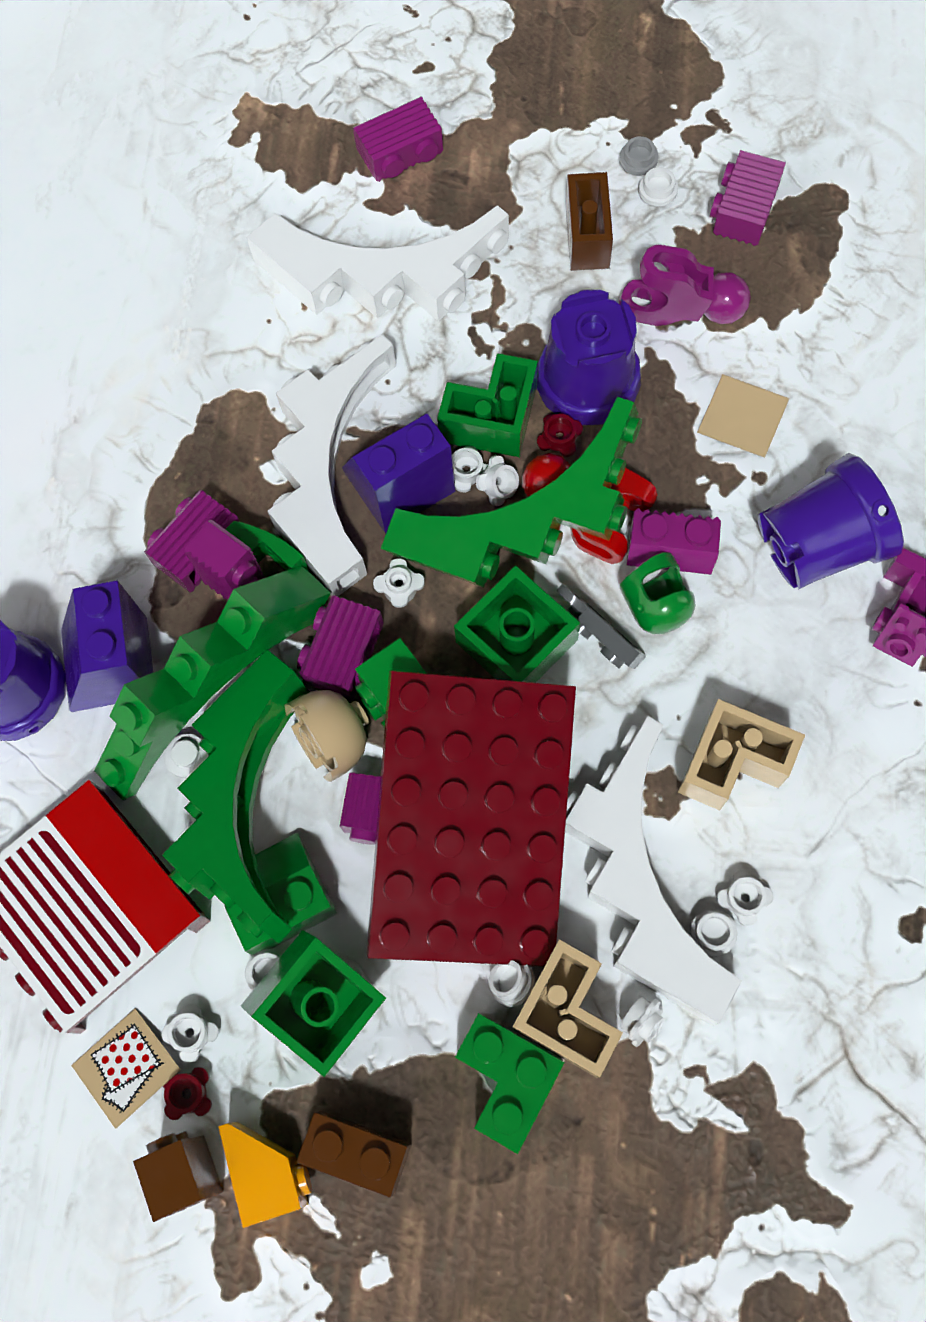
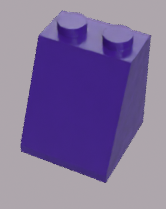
M428 414L421 416L353 456L342 467L343 472L385 533H387L395 508L419 514L455 492L451 446Z
M119 581L72 589L61 628L69 711L77 712L115 704L124 684L154 673L147 617Z

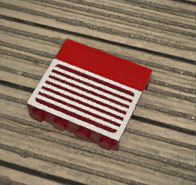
M90 780L86 781L0 853V958L4 961L10 959L19 971L15 975V979L21 988L30 996L37 995L45 1005L46 1009L42 1011V1014L46 1021L59 1032L64 1030L65 1033L74 1034L84 1032L86 1029L81 1022L187 929L197 933L210 922V919L191 896L169 876L171 873L105 791Z

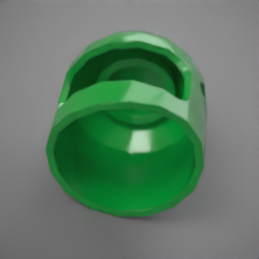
M663 552L651 557L620 583L619 589L639 627L648 633L665 634L676 630L684 625L694 613L696 606L694 594L686 589L681 579L680 566L671 553ZM670 567L661 576L643 584V579L648 574Z

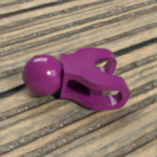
M654 245L647 249L640 260L641 279L632 280L626 285L619 297V304L621 305V299L629 304L636 317V322L653 326L669 325L682 320L698 322L703 314L717 324H732L742 318L747 312L751 294L749 286L743 278L732 272H722L714 275V267L700 264L697 262L695 255L687 249ZM654 262L663 264L667 271L659 270L654 265ZM632 297H638L651 302L647 306H640L633 302Z

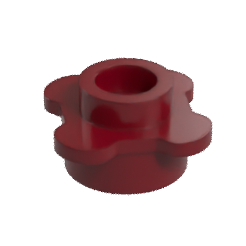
M566 414L547 415L543 420V434L537 438L539 449L542 451L550 449L558 451L564 457L574 455L576 452V438L583 431L582 424ZM562 433L564 436L562 438H558L556 434Z
M196 1067L190 1073H177L163 1086L165 1088L164 1100L166 1103L164 1113L169 1119L179 1120L184 1114L190 1113L204 1116L210 1111L212 1101L207 1097L206 1088L210 1075L206 1069ZM185 1089H190L191 1091L189 1098L183 1096Z

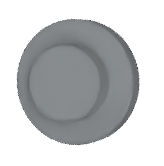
M641 136L634 137L622 148L620 164L626 172L632 175H646L649 170L657 166L658 151L650 139Z

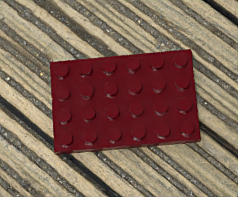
M389 671L366 952L368 958L509 965L510 961L513 960L519 965H546L557 944L576 686Z

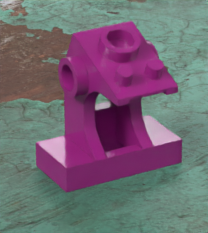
M903 548L902 553L893 559L883 578L901 586L902 589L891 609L883 607L871 629L878 632L873 647L913 667L921 655L926 657V559Z

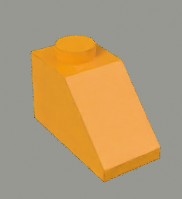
M239 1122L218 1126L243 1228L302 1209L308 1205L306 1195L312 1193L309 1172L306 1166L298 1165L295 1154Z

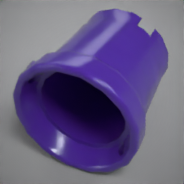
M583 290L568 296L562 302L561 310L556 313V316L554 313L552 317L549 340L538 362L537 391L545 406L554 414H566L573 420H578L582 425L604 424L617 397L635 402L641 387L640 359L635 351L636 317L629 304L622 299L621 305L614 300L608 299L609 292L603 290Z
M847 453L830 464L825 469V475L780 503L758 514V525L764 543L771 541L775 552L770 555L788 584L792 588L798 587V590L815 581L861 563L870 561L876 564L900 555L903 550L904 537L902 526L894 504L884 485L862 458L851 453ZM883 505L886 508V512L880 516L878 508Z
M0 620V741H18L38 733L55 717L65 698L66 676L60 657L46 642L21 631H14Z

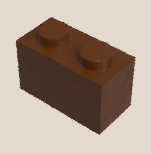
M607 172L567 174L566 217L570 271L610 269L613 233Z
M319 1111L313 1114L297 1163L391 1198L396 1193L412 1144L330 1113Z
M187 1131L176 1135L175 1133L166 1135L145 1145L148 1155L133 1161L153 1222L181 1212L224 1192L204 1135L189 1138Z

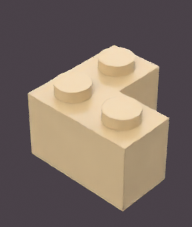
M718 699L710 713L678 793L720 811L730 797L739 772L779 788L791 774L805 734Z
M559 939L517 1017L513 1029L594 1077L600 1078L623 1032L579 1008L602 963Z

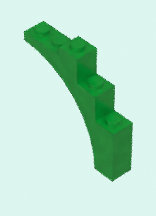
M617 397L602 429L582 456L555 481L526 499L494 511L461 517L426 516L395 508L381 549L394 556L484 588L487 579L492 580L498 570L500 556L497 555L499 548L546 565L549 555L555 556L560 548L563 538V532L559 530L561 525L609 541L613 531L619 532L627 514V507L623 506L624 498L619 491L611 489L612 484L618 485L626 467V460L622 459L628 443L634 444L641 428L642 418L638 417L639 413L635 403Z
M298 566L233 589L217 622L179 636L164 669L124 684L109 716L116 723V726L94 772L123 801L136 795L149 771L167 746L208 700L267 649L269 650L292 634L314 624L318 609L325 605L331 592L303 566Z
M267 649L191 724L204 737L198 745L209 757L177 789L190 801L184 809L196 821L162 856L175 868L169 876L186 893L190 894L196 889L209 900L215 895L229 909L236 903L243 910L237 919L254 936L258 938L265 932L277 943H280L292 928L273 905L259 875L253 847V809L259 779L271 748L290 717L295 713L293 712L287 716L285 704L310 691L292 669Z

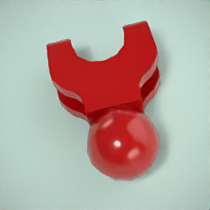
M547 453L536 456L524 468L522 474V485L527 497L555 481L571 465L559 455ZM625 468L620 483L618 485L612 484L611 489L621 493L624 498L623 506H626L631 511L639 508L644 512L650 509L658 496L657 490L651 482ZM570 528L573 541L583 552L610 564L620 563L624 559L628 546L625 536L620 532L613 531L608 541Z

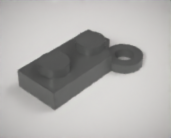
M564 584L560 585L557 592L571 604L567 610L580 622L579 634L587 640L593 634L605 645L600 652L619 669L623 664L635 669L645 659L646 655L591 605L578 597Z

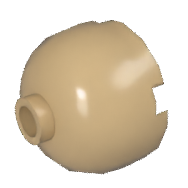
M318 690L301 695L285 704L287 716L295 712L298 722L292 725L291 728L310 762L316 769L324 765L329 771L323 778L332 782L358 764L364 754L367 741L363 726L367 725L369 721L365 711L357 701L349 703L339 693L331 690Z

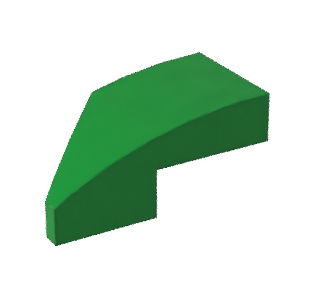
M233 521L225 529L251 548L258 563L268 555L284 571L303 566L310 573L304 556L273 534L237 521Z

